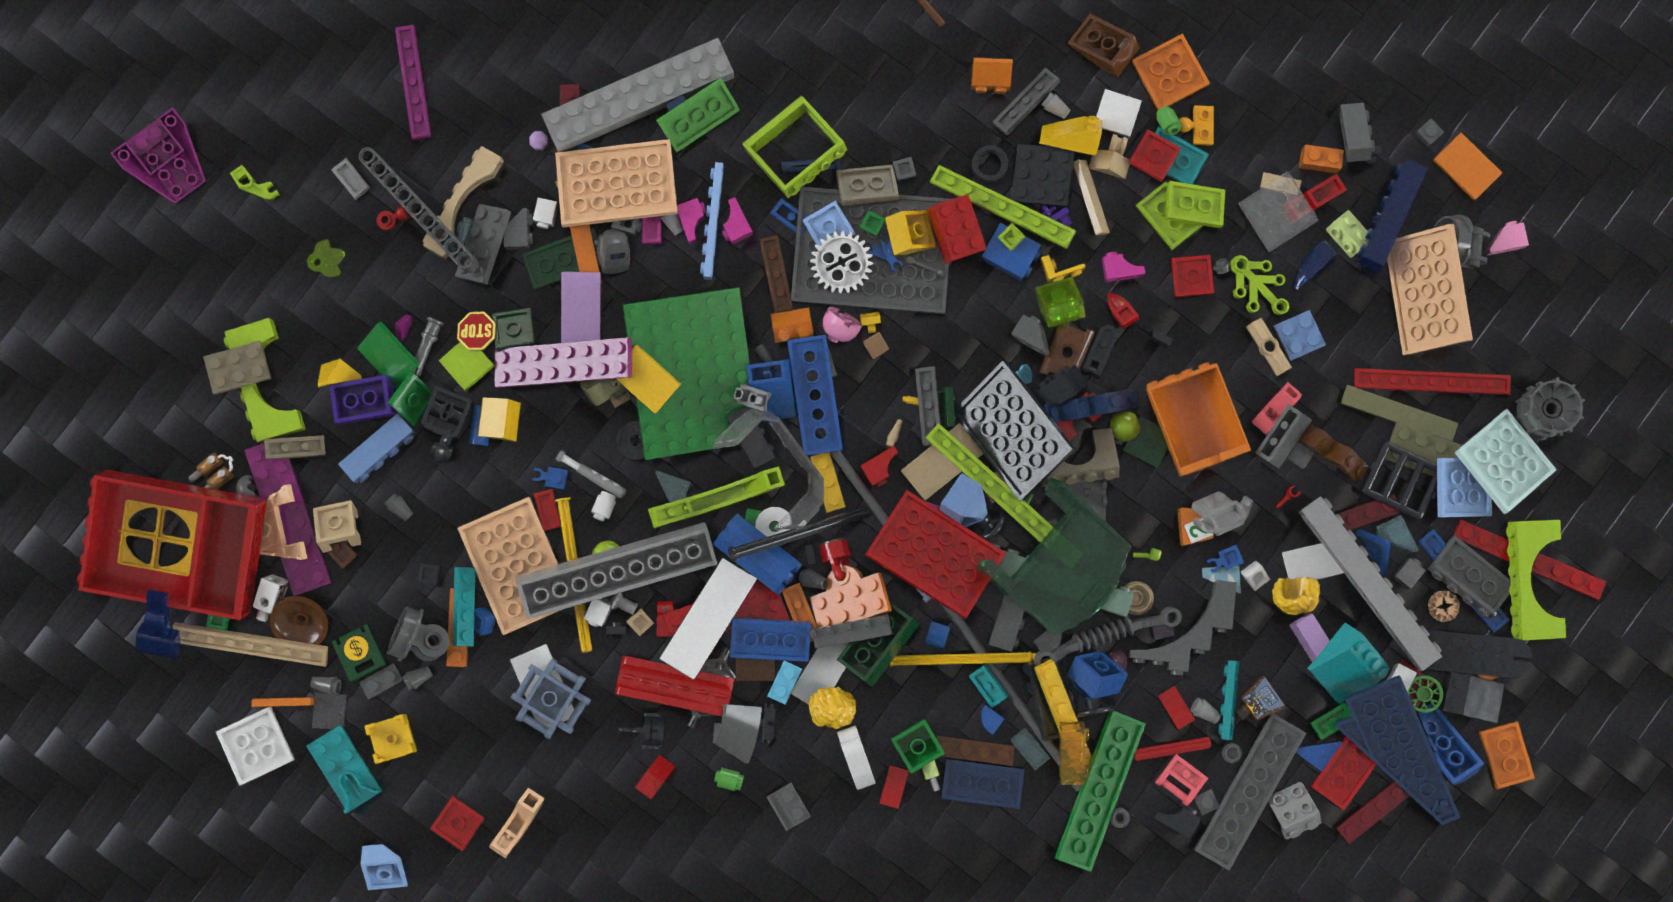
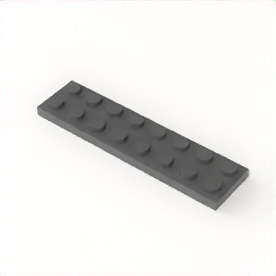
M1273 713L1269 715L1220 802L1219 807L1216 809L1194 849L1196 852L1230 870L1305 737L1306 732Z

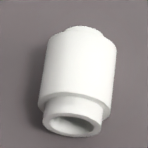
M602 491L597 496L591 513L594 514L593 517L600 521L609 519L616 504V496Z

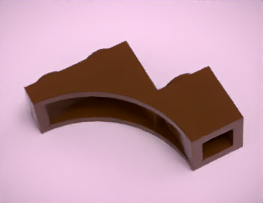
M1309 424L1299 439L1308 450L1328 460L1356 482L1360 481L1369 468L1352 448L1334 441L1326 431Z

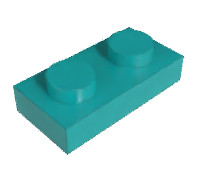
M986 664L969 675L991 708L1009 696Z

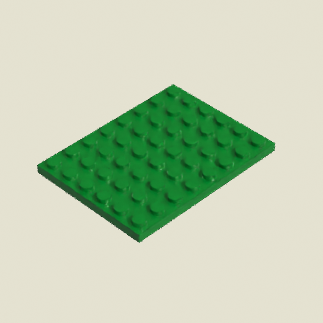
M739 287L622 304L626 333L628 338H632V349L639 345L681 383L679 388L656 414L636 397L645 460L739 445L724 417L726 414L743 406L736 403L737 399H734L736 388H740L741 384L749 386L746 365H750Z

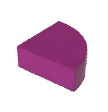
M406 314L395 323L396 338L399 341H403L410 330L412 316Z

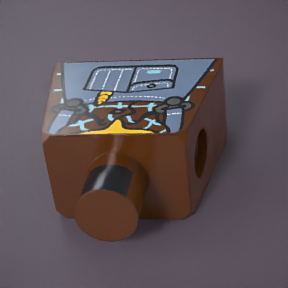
M1260 676L1240 695L1239 699L1243 705L1235 710V713L1241 721L1249 715L1254 720H1260L1286 706L1266 677Z

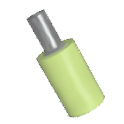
M932 761L922 767L925 779H930L933 790L938 791L940 787L936 777L939 775L935 761Z

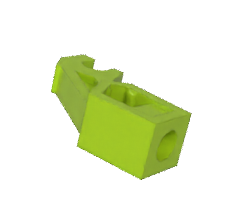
M243 165L230 173L242 191L254 194L265 200H273L280 195L277 190L272 193L269 192V189L274 186L272 182L256 184L254 178ZM248 177L249 184H241V181Z

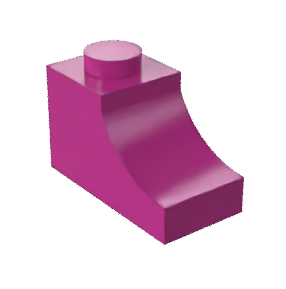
M735 197L728 200L730 217L723 224L725 230L722 231L725 240H730L732 245L753 235Z
M698 198L677 205V211L689 245L697 243V226L702 220H705L703 214L706 213L703 202L699 203Z
M1110 252L1106 253V256L1102 258L1105 283L1143 277L1146 274L1144 266H1135L1128 263L1123 258V254Z

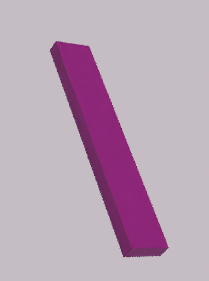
M415 26L396 27L395 32L412 140L429 138L432 136Z

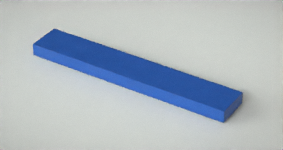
M1434 529L1418 541L1433 561L1446 545ZM1472 605L1473 609L1478 613V609ZM1500 608L1497 610V615L1490 619L1484 618L1478 613L1493 633L1509 621V618Z

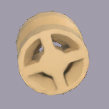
M1113 134L1108 151H1115L1123 156L1128 138H1119Z

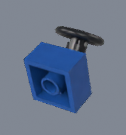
M1102 651L1075 656L1067 674L1085 701L1086 710L1076 712L1077 718L1113 711V705L1101 707L1100 697L1120 693L1128 674Z

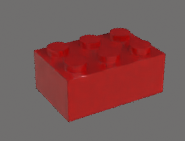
M968 194L927 208L945 264L987 249Z

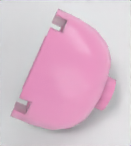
M828 307L823 317V329L828 334L827 338L835 343L854 339L862 328L861 323L846 312L844 314L838 313L840 310L838 308Z

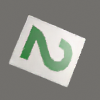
M1193 522L1184 525L1191 543L1213 535V533H1206L1196 528Z

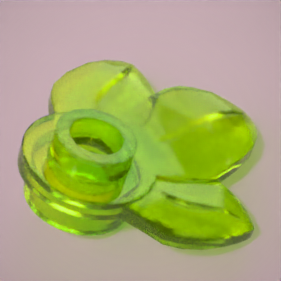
M328 239L322 240L315 245L314 253L307 259V265L312 271H320L326 277L338 276L341 274V271L337 265L343 260L345 252L337 248H330ZM320 259V264L316 266L314 264L315 260Z

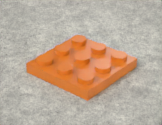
M1183 34L1131 61L1157 110L1170 106L1210 85Z

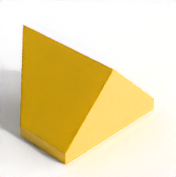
M338 359L321 365L318 387L360 380L362 378L348 364Z

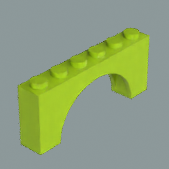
M266 318L225 331L224 343L227 349H232L261 341L264 349L268 344L279 339L274 320ZM256 383L241 387L240 397L243 404L246 403L247 406L245 414L253 427L251 434L258 443L263 444L265 439H277L306 430L300 411L274 409L262 398Z
M1560 520L1508 522L1506 534L1509 541L1507 553L1510 562L1508 573L1511 582L1509 593L1512 603L1510 613L1513 623L1511 627L1513 638L1519 640L1566 638L1565 618L1554 617L1545 612L1536 601L1531 587V570L1537 554L1548 543L1561 540Z

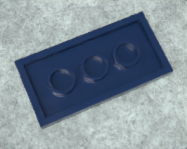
M946 759L941 799L1020 809L1025 769Z

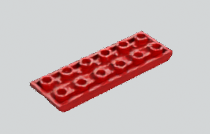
M623 656L614 694L722 717L723 704L730 703L735 679L699 671L693 680L670 665Z

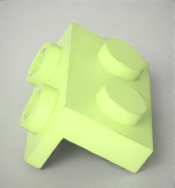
M1349 210L1326 228V231L1350 258L1367 245L1371 236Z

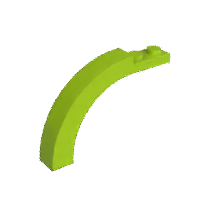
M778 466L701 494L650 508L648 511L653 526L656 528L753 498L785 484Z

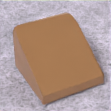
M880 332L863 341V345L872 359L889 350Z

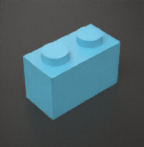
M784 661L768 693V697L786 705L802 669Z

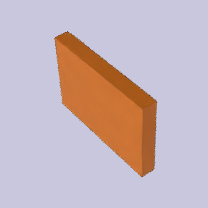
M1462 133L1433 159L1473 200H1476L1502 174Z
M1518 721L1479 731L1495 789L1535 779Z

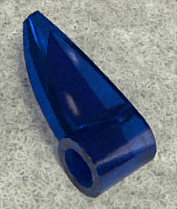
M1325 240L1320 242L1310 252L1300 266L1293 286L1296 291L1338 254Z

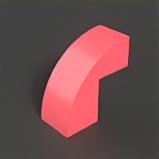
M1287 382L1253 419L1252 423L1266 435L1289 404L1293 407L1302 394Z

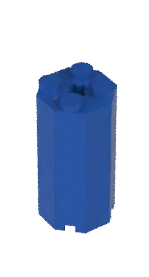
M736 514L726 525L725 530L719 534L713 545L729 557L728 547H737L767 536L739 514ZM779 546L738 558L735 561L777 595L785 588L783 584L788 585L794 578L792 573L796 574L803 565Z

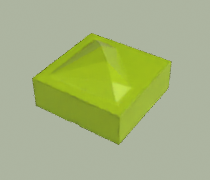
M1012 223L998 238L1012 251L1025 236Z

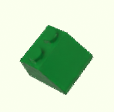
M925 719L891 738L911 774L945 754Z

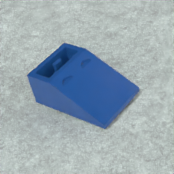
M790 359L746 365L749 386L771 393L767 403V411L757 410L760 422L798 417Z

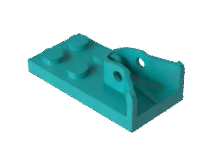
M342 725L307 745L313 758L344 806L345 810L343 812L345 814L382 792Z

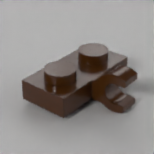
M348 540L329 544L332 551L327 552L342 569L358 556L348 545Z

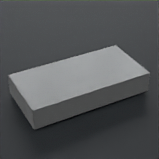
M347 158L331 169L355 200L371 189Z

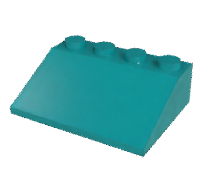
M1347 623L1343 624L1308 667L1312 675L1339 704L1345 701L1344 697L1378 684L1390 669L1389 665L1365 636Z

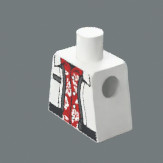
M274 574L261 579L253 603V607L259 609L256 616L258 620L268 621L274 606L284 599L289 587L288 580Z

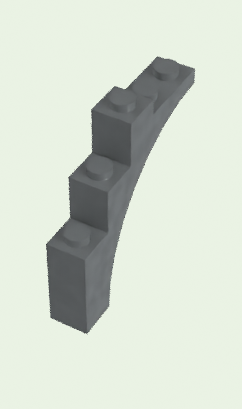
M1214 581L1212 596L1205 612L1186 634L1174 642L1159 648L1129 650L1128 658H1133V662L1145 663V660H1153L1152 664L1164 665V662H1167L1166 670H1171L1173 675H1183V672H1188L1191 649H1193V653L1205 654V651H1210L1212 628H1215V632L1227 633V629H1232L1237 582Z

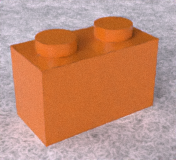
M1305 145L1301 149L1299 168L1337 174L1342 168L1344 150Z
M809 308L771 314L775 343L814 336Z

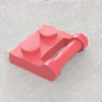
M1175 754L1155 783L1158 786L1162 785L1181 799L1185 806H1188L1208 777ZM1169 774L1191 790L1188 795L1166 779Z

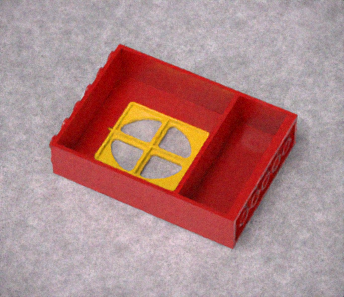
M112 470L103 471L92 477L90 482L92 494L87 504L89 515L85 520L87 530L82 541L84 553L80 557V565L82 567L77 578L79 591L241 620L251 613L268 499ZM151 507L158 510L154 532L129 527V520L138 511ZM167 510L176 513L185 521L190 530V537L188 539L163 533ZM128 535L153 541L150 564L142 562L130 551L126 542ZM162 542L187 546V555L181 561L170 566L163 567L159 565Z

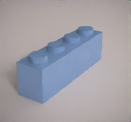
M397 413L338 465L353 482L362 483L370 476L368 473L373 469H379L384 464L383 461L388 456L393 457L403 443L406 445L412 441L413 435L416 432Z

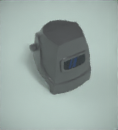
M608 229L603 234H599L598 240L594 241V243L597 245L596 254L602 273L617 274L629 270L630 248L626 234L617 229Z

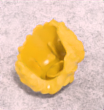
M1298 577L1294 579L1279 578L1272 589L1273 601L1277 607L1287 614H1306L1313 611L1319 603L1320 584L1317 579H1309L1308 577H1302L1301 579Z
M828 686L826 689L819 688L816 693L810 695L808 702L812 721L817 726L822 727L826 725L827 727L839 729L842 726L851 724L856 714V700L853 699L851 693L841 690L840 687L831 688Z

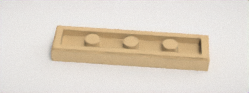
M1076 160L1073 167L1095 234H1108L1110 232L1087 161Z

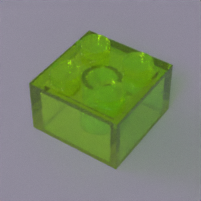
M1073 277L1035 287L1038 305L1048 328L1086 317L1083 299Z

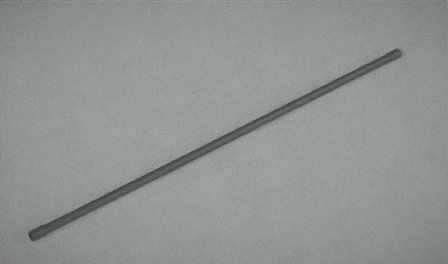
M764 344L754 349L762 363L774 361ZM819 428L815 432L819 439L825 438L827 434L823 428ZM841 451L829 452L884 526L889 518L847 459ZM941 604L976 654L988 653L964 619ZM984 663L994 674L1009 695L1008 697L1063 771L1069 783L1076 792L1079 791L1083 780L1073 770L1052 740L1042 741L1037 719L997 664Z

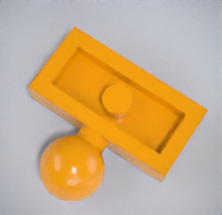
M1194 106L1193 121L1187 117L1179 119L1182 124L1180 132L1185 133L1193 129V145L1212 146L1214 144V106Z

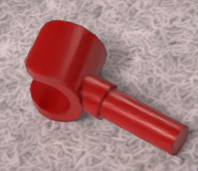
M1295 486L1287 489L1284 498L1276 505L1278 509L1290 499L1300 495V491L1295 495L1291 493V489Z

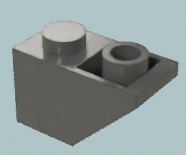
M523 208L507 224L504 233V247L506 250H530V244H533V233H530V225H533V215L530 214L527 208Z

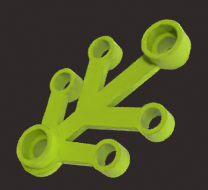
M1238 255L1231 260V270L1236 274V288L1233 290L1235 298L1240 299L1246 295L1244 276L1249 280V302L1246 305L1248 312L1254 313L1259 310L1258 291L1270 302L1275 314L1282 315L1289 310L1288 301L1282 298L1277 299L1264 285L1273 284L1277 287L1285 283V277L1282 274L1275 276L1255 275L1250 270L1259 269L1261 272L1266 273L1272 269L1270 261L1252 262L1242 255ZM1237 262L1241 263V269L1237 267ZM1264 263L1268 265L1267 270L1263 268ZM1277 277L1281 279L1280 284L1276 281ZM1238 289L1242 291L1241 296H1239L1237 293ZM1251 303L1255 305V310L1251 309ZM1277 304L1281 305L1280 311L1276 307Z

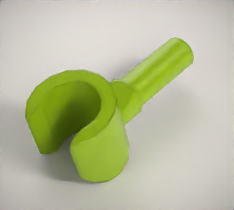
M1152 548L1150 554L1133 553V557L1158 561L1162 552Z

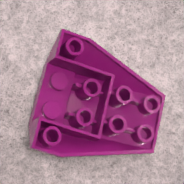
M173 107L110 153L122 169L174 204L206 181L187 126Z

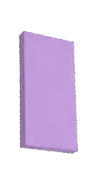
M562 271L561 343L601 340V272Z

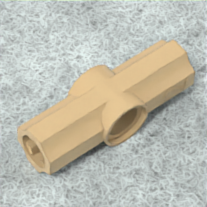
M1262 318L1246 327L1258 345L1259 352L1266 358L1276 376L1292 368L1281 351L1278 341L1273 338ZM1265 343L1273 345L1272 352H1268L1265 349Z

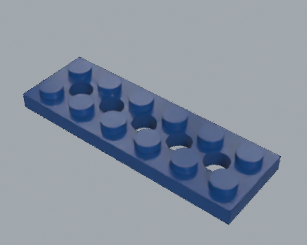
M826 335L787 340L804 456L842 451ZM805 353H814V361L806 362L804 360ZM815 371L818 374L817 380L809 381L807 373ZM813 390H818L821 393V397L817 401H813L809 397L810 392ZM816 409H820L824 413L823 418L820 420L812 417V413ZM819 428H823L827 433L823 439H818L815 436V432Z

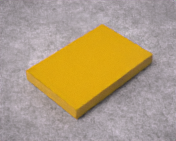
M639 345L632 349V378L617 379L655 414L681 385L679 381Z

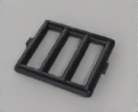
M1385 441L1376 461L1372 462L1369 468L1371 471L1362 488V493L1417 520H1421L1431 499H1435L1437 494V464L1389 441ZM1388 451H1392L1400 456L1381 494L1371 488ZM1406 459L1417 463V466L1400 502L1389 498ZM1424 468L1434 471L1435 474L1418 510L1408 507L1407 504Z

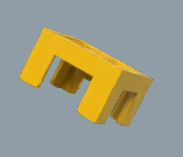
M406 714L364 726L366 734L370 735L375 751V754H373L375 764L417 752Z

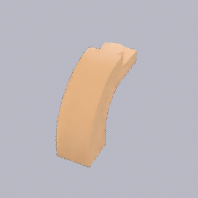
M528 788L517 802L511 816L489 848L506 858L531 824L545 798Z

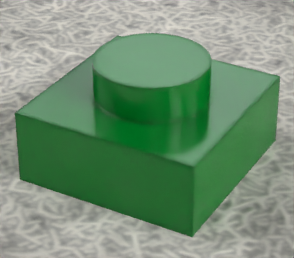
M868 210L860 225V229L877 237L886 219Z
M208 614L206 627L220 630L228 629L229 618Z

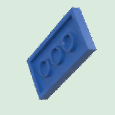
M733 617L730 657L808 662L811 622Z

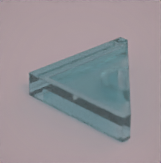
M656 471L657 478L669 502L686 498L691 482Z

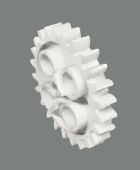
M834 231L832 238L829 234H826L827 241L820 239L822 245L815 244L818 252L811 253L816 257V259L810 260L811 263L815 264L811 270L817 271L813 277L821 278L818 284L826 283L824 289L831 286L832 293L836 288L839 294L842 293L843 289L849 293L850 287L856 291L857 283L863 286L861 279H869L865 273L872 272V270L867 268L873 265V262L868 261L872 254H866L870 247H863L865 240L860 243L858 242L859 235L853 239L852 232L845 236L844 231H842L841 235L838 236L836 231ZM843 244H848L851 247L849 254H843L840 251V247ZM824 254H832L834 261L832 263L824 262ZM852 254H857V257L845 262V267L839 265L830 271H826V268L839 261L838 258L841 257L844 260ZM853 261L860 264V269L856 272L851 271L849 268V264ZM835 270H839L843 274V278L839 281L832 278V273Z

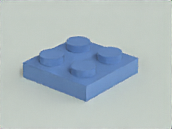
M1310 310L1273 326L1289 362L1326 345Z

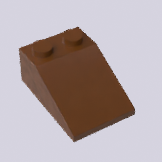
M1092 14L1088 15L1068 41V45L1099 68L1117 78L1140 49L1134 35Z

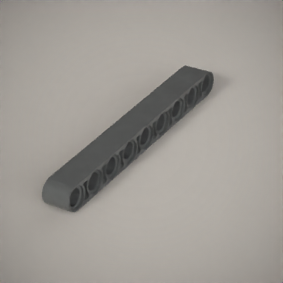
M369 147L363 148L359 152L361 163L466 273H474L479 266L475 256L377 152ZM373 155V158L368 161V158ZM385 168V171L379 174L381 169ZM397 181V184L391 187L393 182ZM409 194V197L406 200H403L404 196ZM421 207L420 212L416 213V209ZM434 220L433 224L428 226L429 221ZM446 233L445 237L440 239L441 234ZM458 246L457 251L452 253V249ZM470 259V263L464 266L465 261Z

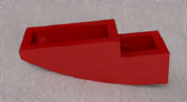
M1335 174L1287 203L1283 208L1291 221L1295 223L1333 200L1347 189L1339 176Z

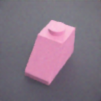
M1517 221L1505 223V226L1499 230L1486 250V256L1527 247L1529 243L1524 223L1517 224Z

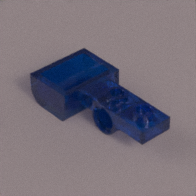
M149 589L146 594L147 611L144 623H141L136 633L137 652L177 659L181 652L180 630L170 628L168 593Z

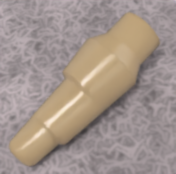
M898 419L892 431H890L887 437V446L893 447L898 441L902 420Z

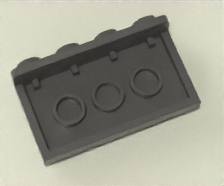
M1455 535L1450 538L1428 568L1435 579L1442 580L1447 584V588L1450 591L1458 593L1463 597L1462 600L1466 604L1473 605L1484 618L1490 619L1495 617L1497 610L1510 594V579Z

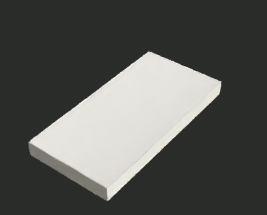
M547 644L510 659L520 685L529 672L528 668L531 664L544 671L551 661L552 655ZM552 670L550 675L563 682L560 674ZM535 675L524 693L526 698L539 679V675ZM572 703L563 716L562 722L567 721L574 711ZM533 713L535 720L550 727V722Z

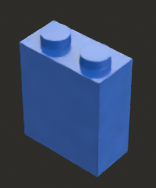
M1000 223L981 260L1022 281L1023 277L1028 278L1033 269L1030 267L1032 261L1037 262L1042 251L1039 250L1041 244L1025 236L1010 251L998 238L1008 227Z

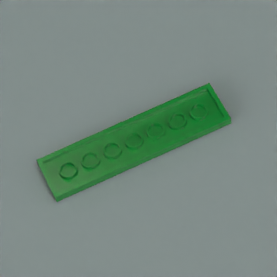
M1109 711L1055 859L1091 872L1146 723L1116 711Z

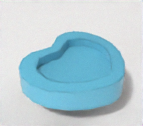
M1027 364L1021 365L1019 371H1016L1017 375L1024 384L1031 383L1032 371Z

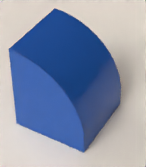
M931 621L924 644L943 650L950 627Z
M984 705L981 711V722L984 728L993 735L1004 718Z

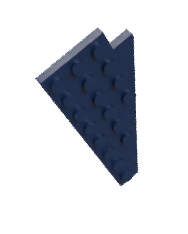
M1395 676L1344 697L1351 716L1334 722L1335 726L1441 825L1461 818L1401 676Z

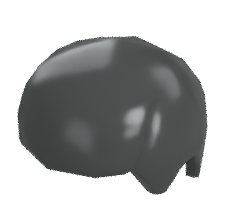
M251 475L241 477L236 486V493L260 498V496L254 493L257 486L252 484Z

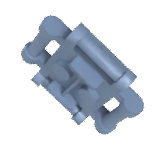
M553 658L544 671L531 664L523 682L516 693H513L511 696L513 700L523 706L516 720L527 723L545 734L544 737L548 739L552 737L557 726L571 734L574 730L573 726L586 704L589 705L591 699L578 692L586 678L583 676L579 677L559 665L558 661ZM552 670L576 683L574 687L571 688L551 676ZM536 674L540 677L528 697L524 699L523 695ZM574 698H577L580 701L566 723L562 722L561 720ZM530 710L550 722V727L527 715V711Z

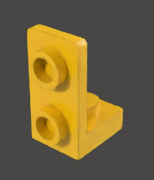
M1049 255L1041 257L1040 260L1047 282L1053 281V283L1063 281L1065 276L1071 275V277L1081 275L1085 269V264H1081L1055 273L1057 267L1054 259L1050 260Z

